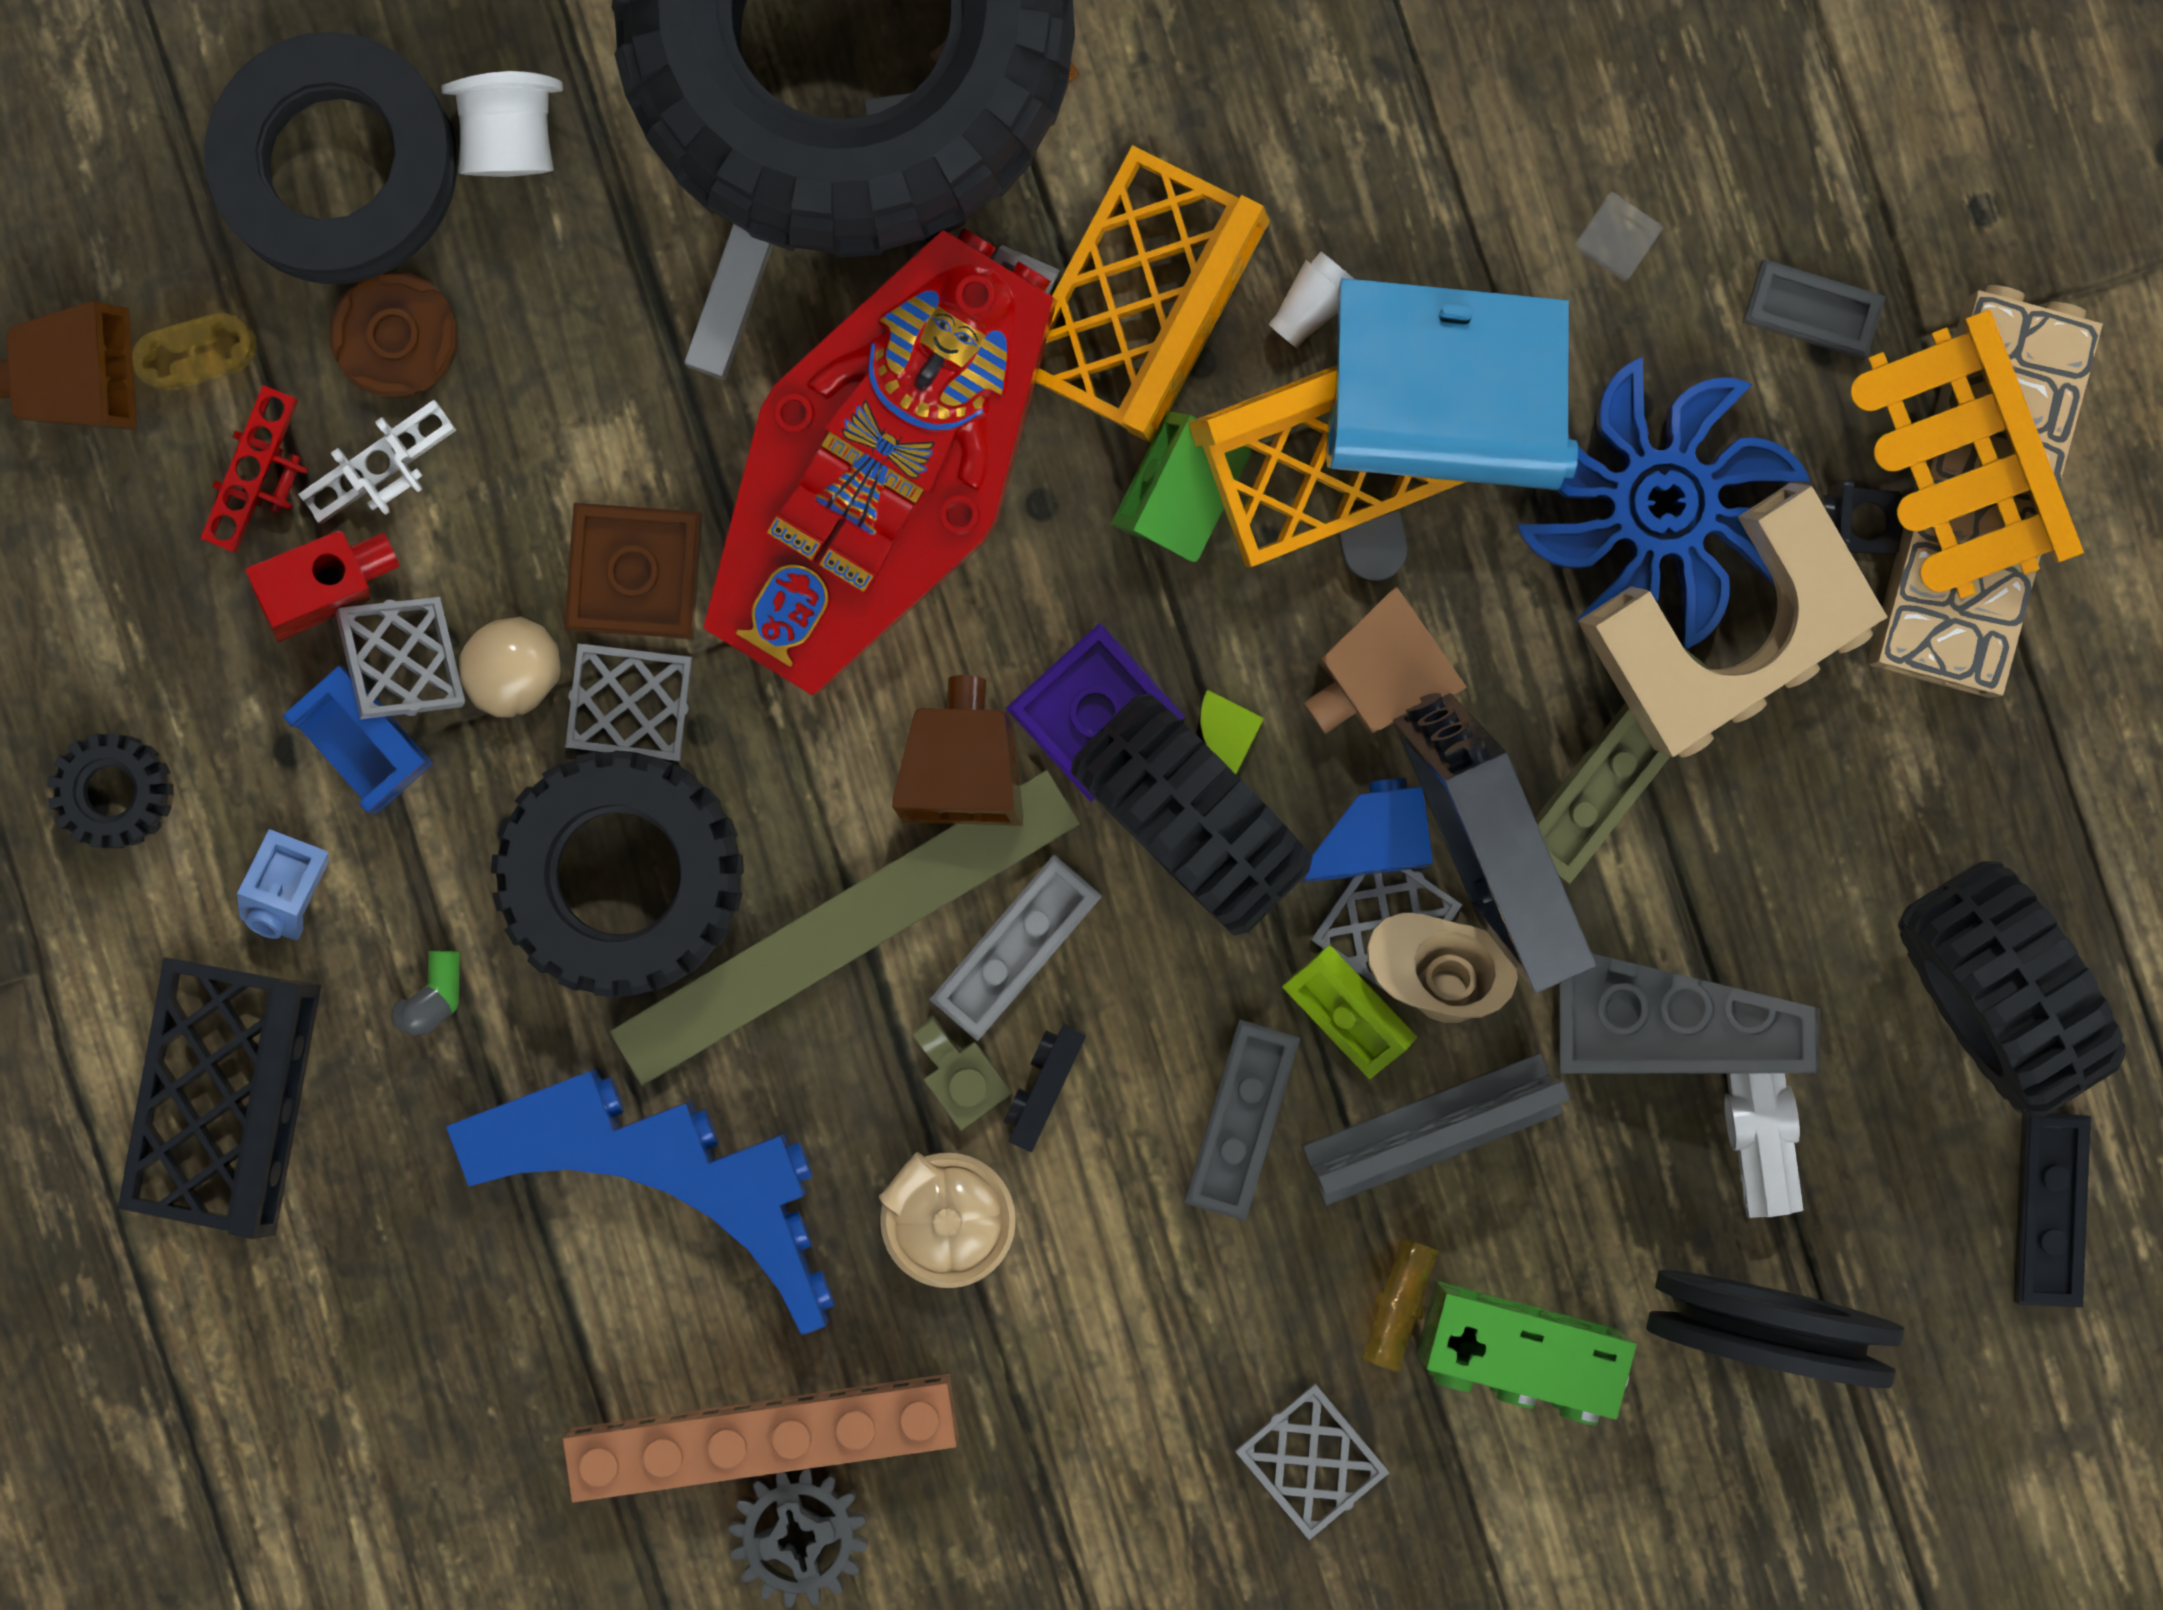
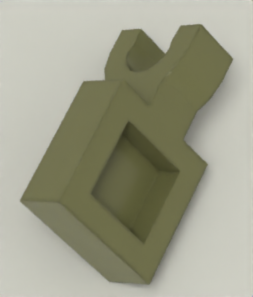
M933 1015L912 1030L914 1038L937 1066L924 1076L923 1080L961 1131L1012 1094L1010 1087L975 1040L959 1051Z

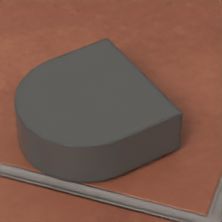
M1400 511L1384 514L1338 533L1343 559L1347 568L1356 577L1364 581L1379 582L1386 580L1396 574L1405 562L1407 541Z

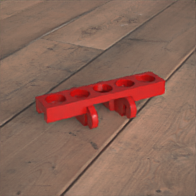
M262 385L244 432L235 430L232 438L240 442L223 483L214 480L212 488L219 490V493L200 539L237 553L256 506L261 507L263 500L272 502L270 510L279 513L281 506L292 510L293 505L286 501L297 472L307 474L308 469L298 465L301 457L292 454L289 461L281 458L284 450L280 448V445L298 404V399ZM271 398H279L284 404V410L280 419L273 422L265 420L263 417ZM259 427H265L271 432L272 439L270 444L255 438ZM251 446L263 451H255ZM245 457H254L260 464L259 475L250 481L242 480L237 473L238 463ZM271 462L284 466L273 496L260 491ZM234 487H243L246 490V492L236 489ZM231 496L246 501L244 508L236 511L228 508L227 505ZM223 516H230L236 523L232 537L227 540H220L215 536Z

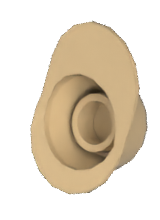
M1403 912L1386 918L1373 930L1367 946L1368 964L1377 983L1393 998L1410 1006L1417 1007L1429 1018L1443 1023H1461L1470 1018H1482L1499 1011L1512 998L1518 980L1516 968L1487 931L1424 914Z

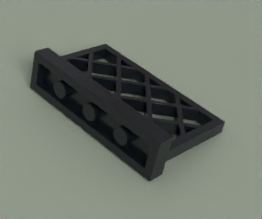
M163 958L118 1209L229 1231L228 1234L250 1239L276 1235L321 985L298 980H285L176 958ZM180 974L199 977L213 999L189 1017L186 1016L176 1000ZM216 981L232 983L233 985L223 992ZM248 987L268 990L264 1017L247 1029L229 1001ZM219 1009L237 1037L211 1054L194 1026ZM173 1018L177 1026L170 1030ZM261 1033L259 1045H257L253 1038ZM181 1035H184L201 1063L176 1080L164 1060L167 1046ZM243 1046L255 1064L252 1081L235 1092L218 1063ZM205 1072H208L225 1100L200 1118L182 1089ZM162 1081L166 1088L159 1092L160 1082ZM249 1096L248 1105L246 1109V1107L242 1103V1100ZM172 1097L189 1123V1126L165 1143L154 1127L153 1120L155 1109ZM232 1109L243 1126L241 1144L224 1155L206 1126ZM196 1134L214 1163L188 1180L171 1151ZM150 1143L154 1151L147 1156ZM238 1158L236 1171H234L230 1163ZM160 1160L178 1189L160 1202L140 1198L144 1171ZM218 1172L221 1173L232 1190L227 1215L209 1212L195 1191V1188ZM184 1197L190 1208L174 1205V1203Z

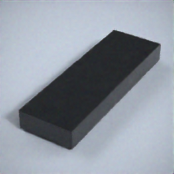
M2022 1113L2014 1302L2019 1305L2083 1307L2091 1116L2049 1113L2044 1117H2026Z

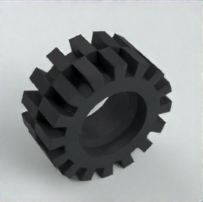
M112 733L88 735L84 741L73 742L67 747L70 752L66 756H58L53 766L58 767L56 776H49L47 787L54 788V797L47 799L50 809L57 810L59 814L55 821L60 828L68 829L72 833L69 837L77 842L88 843L90 847L96 848L135 846L144 842V837L148 834H155L162 827L158 822L162 816L168 817L172 806L166 805L168 795H174L173 784H168L166 775L171 772L166 763L158 760L157 756L159 753L152 746H146L141 743L142 740ZM107 766H116L124 770L130 776L134 786V796L131 804L124 812L115 816H105L93 808L88 798V785L92 776L98 770Z

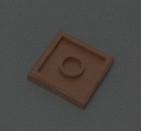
M574 503L564 630L693 640L703 513L698 511Z

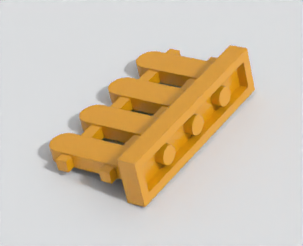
M1991 309L1966 318L1962 323L1966 334L1956 338H1951L1946 327L1931 333L1935 346L1889 364L1884 352L1869 357L1868 360L1872 370L1858 376L1851 387L1852 401L1859 409L1873 412L1887 407L1895 431L1883 435L1875 444L1874 458L1876 463L1882 469L1890 472L1910 467L1919 490L1905 496L1900 501L1897 507L1899 523L1905 529L1913 532L1933 527L1942 550L1930 555L1923 561L1920 568L1922 583L1928 589L1935 592H1943L1956 587L1960 599L1976 594L1972 581L2013 565L2020 564L2023 575L2039 570L2040 567L2036 557L2050 552L2054 563H2059L2084 553ZM1981 371L1989 394L1975 399L1966 376ZM1950 382L1958 406L1911 424L1903 400ZM2004 431L2013 455L1998 460L1989 436ZM1973 443L1982 467L1934 484L1926 460ZM2027 491L2036 515L2021 520L2012 496ZM1996 503L2005 527L1958 545L1949 520Z

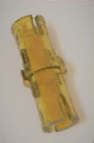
M1400 1238V1245L1384 1292H1377L1374 1303L1379 1304V1308L1364 1353H1362L1360 1358L1363 1361L1374 1363V1365L1399 1373L1416 1318L1423 1319L1426 1307L1422 1306L1421 1302L1436 1257H1438L1440 1252L1439 1250L1404 1238Z

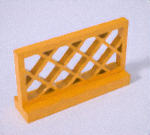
M1132 145L1052 295L1057 300L1046 343L1070 336L1079 367L1056 375H1052L1039 368L1035 383L1126 428L1132 435L1151 444L1167 411H1170L1270 223L1264 206L1243 195L1238 198ZM1139 167H1142L1162 177L1168 199L1133 210L1127 190ZM1172 183L1189 192L1176 196ZM1207 199L1225 208L1214 230L1189 238L1180 207ZM1122 201L1126 213L1113 217ZM1172 210L1181 241L1146 252L1137 221ZM1129 224L1139 255L1104 266L1098 249V244L1104 233ZM1205 245L1196 262L1193 249ZM1185 252L1191 270L1185 285L1159 294L1150 263ZM1093 257L1096 269L1084 273L1090 259ZM1142 266L1152 297L1116 308L1107 277ZM1100 280L1109 311L1074 322L1068 303L1074 289ZM1176 301L1166 318L1163 305ZM1155 308L1161 326L1155 341L1129 350L1120 319ZM1063 313L1066 325L1054 329ZM1112 322L1122 353L1087 364L1078 333ZM1146 357L1138 373H1136L1133 361ZM1125 364L1131 386L1120 407L1117 408L1097 398L1090 375ZM1082 378L1086 392L1067 382Z
M1337 365L1188 422L1195 447L1203 446L1245 567H1253L1466 481L1398 475L1390 496L1378 500L1359 490L1367 472L1354 471L1348 485L1321 472L1320 470L1326 459L1329 421L1325 424L1315 418L1332 411L1336 400ZM1301 423L1323 434L1310 465L1281 452L1291 428ZM1275 434L1271 446L1258 441ZM1247 446L1266 456L1252 488L1233 479L1224 453ZM1277 461L1305 475L1292 507L1263 494ZM1411 477L1422 482V484L1407 489ZM1316 481L1344 494L1334 518L1324 523L1302 513ZM1239 493L1248 497L1244 508ZM1355 500L1366 504V506L1350 512ZM1259 503L1287 516L1277 541L1260 548L1257 547L1250 527ZM1298 522L1311 527L1293 534Z

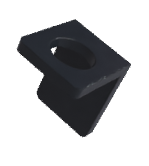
M1842 480L1828 487V495H1822L1820 501L1850 552L1893 555L1899 551L1901 524L1897 518V507L1903 499L1899 491L1854 488L1853 480ZM1859 504H1876L1885 513L1886 527L1878 538L1873 540L1862 539L1852 530V512Z

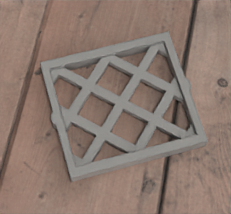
M440 597L396 602L389 599L384 601V603L337 609L336 618L360 720L402 714L414 716L418 712L463 707L465 699ZM413 610H423L427 613L417 628L397 614ZM377 614L384 618L374 633L354 620L359 616ZM433 620L439 643L424 634ZM391 623L411 636L400 651L381 639V636ZM352 631L367 641L358 655ZM417 641L437 654L427 669L407 656ZM374 646L394 659L384 674L364 662V659ZM442 661H444L449 684L434 675ZM401 664L420 677L410 692L390 679ZM361 672L377 682L368 696H366ZM427 682L447 695L445 699L421 701L417 696ZM383 688L404 700L402 704L378 706L373 702Z
M577 644L573 686L568 695L571 703L565 748L598 752H614V750L631 751L665 760L680 761L685 718L690 710L687 702L693 657ZM597 654L626 657L627 659L610 672ZM590 659L603 675V678L585 691L581 686L583 664ZM641 659L672 664L654 677ZM634 664L648 683L629 696L616 678ZM679 670L683 675L681 695L677 700L673 701L660 683ZM610 684L623 702L605 716L591 698ZM654 689L667 708L649 721L635 703ZM585 703L598 722L580 735L576 730L578 708ZM629 708L642 727L624 741L610 722ZM673 714L677 719L675 741L668 746L655 727ZM604 728L618 746L586 741ZM648 733L662 751L632 748L631 746Z
M1411 869L1401 870L1405 874L1407 883L1386 887L1383 884L1382 874H1373L1376 888L1359 892L1354 891L1365 875L1353 877L1311 941L1324 949L1329 944L1331 945L1330 937L1352 933L1356 956L1347 957L1336 950L1337 953L1357 974H1361L1383 989L1377 983L1374 975L1368 972L1366 964L1368 962V954L1364 953L1360 931L1375 929L1382 921L1390 917L1386 894L1408 891L1412 913L1431 917L1444 916L1443 920L1450 922L1462 906L1454 898L1424 879V875L1419 871ZM1425 887L1442 899L1443 908L1421 912L1416 889ZM1377 896L1381 919L1359 923L1355 900ZM1347 903L1351 925L1329 929Z
M1316 1383L1311 1385L1281 1412L1272 1414L1269 1422L1235 1449L1237 1455L1309 1540L1342 1512L1352 1509L1355 1501L1390 1473ZM1304 1402H1313L1311 1425L1288 1423L1289 1415ZM1321 1403L1342 1428L1319 1426ZM1271 1430L1279 1431L1277 1454L1254 1452L1255 1443ZM1287 1432L1310 1434L1308 1456L1285 1455ZM1319 1435L1342 1437L1340 1459L1317 1457ZM1350 1438L1370 1462L1348 1460ZM1255 1461L1276 1463L1274 1484ZM1285 1463L1308 1465L1306 1488L1283 1486ZM1316 1466L1339 1468L1337 1491L1314 1489ZM1347 1469L1370 1471V1478L1354 1492L1345 1491ZM1283 1495L1305 1497L1303 1519ZM1313 1498L1336 1500V1507L1321 1520H1311Z

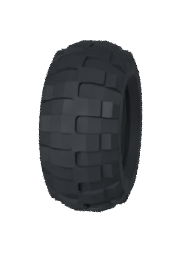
M612 0L611 8L615 16L617 45L614 55L625 97L650 147L668 168L678 184L711 214L716 213L744 229L755 239L793 252L796 248L837 254L838 258L883 255L882 251L923 240L925 243H928L942 230L949 233L966 225V220L996 196L1003 197L1032 164L1033 155L1051 125H1055L1069 84L1070 65L1075 39L1073 0H951L949 34L943 52L930 75L913 93L898 104L879 113L848 119L817 117L801 112L776 99L760 85L747 68L742 57L741 26L743 12L748 0Z

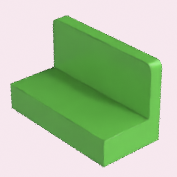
M1167 411L1111 525L1132 536L1150 540L1185 560L1196 562L1200 558L1224 506L1203 446L1195 447L1188 422L1197 418L1187 414ZM1247 446L1224 453L1233 479L1238 481L1251 455V450Z

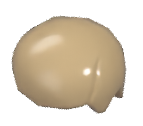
M523 617L492 621L477 630L470 637L459 656L462 689L476 708L495 717L524 715L540 705L560 679L561 665L558 645L542 625Z

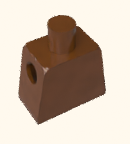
M95 301L85 302L9 329L6 335L8 359L0 360V399L11 398V412L15 419L61 425L124 430L137 429L129 308Z
M969 675L949 677L946 709L920 708L915 711L892 802V808L903 822L1023 826V808L1013 724L1005 712L985 710L987 682L985 679Z

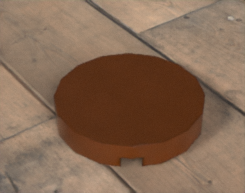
M389 271L377 277L359 282L339 299L330 320V347L340 369L357 387L381 398L408 399L432 389L449 372L458 351V322L449 301L429 281L405 271Z

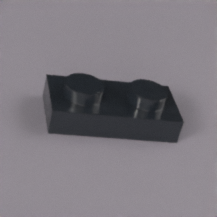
M1065 1023L1062 1024L1058 1035L1047 1030L1045 1031L1030 1065L1041 1070L1031 1093L1020 1088L1018 1089L1003 1121L1004 1124L1014 1128L1009 1138L1010 1143L1032 1153L1085 1040V1032Z

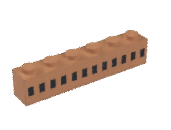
M950 1374L575 1427L563 1438L571 1499L572 1503L956 1448L959 1434Z

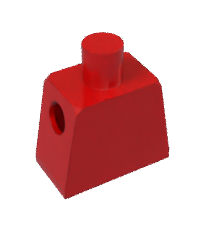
M341 530L246 568L245 571L276 642L280 643L336 617L338 608L359 606L370 600L367 581L399 568L400 565L384 532L349 546ZM327 568H336L344 574L342 580L334 585H324L317 581L316 578L321 571Z

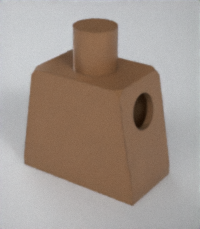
M1396 587L1319 661L1332 683L1305 701L1303 705L1324 734H1327L1354 714L1367 733L1372 734L1393 724V719L1407 713L1406 709L1420 704V697L1432 693H1440L1442 697L1450 693L1455 695L1467 687L1398 587Z

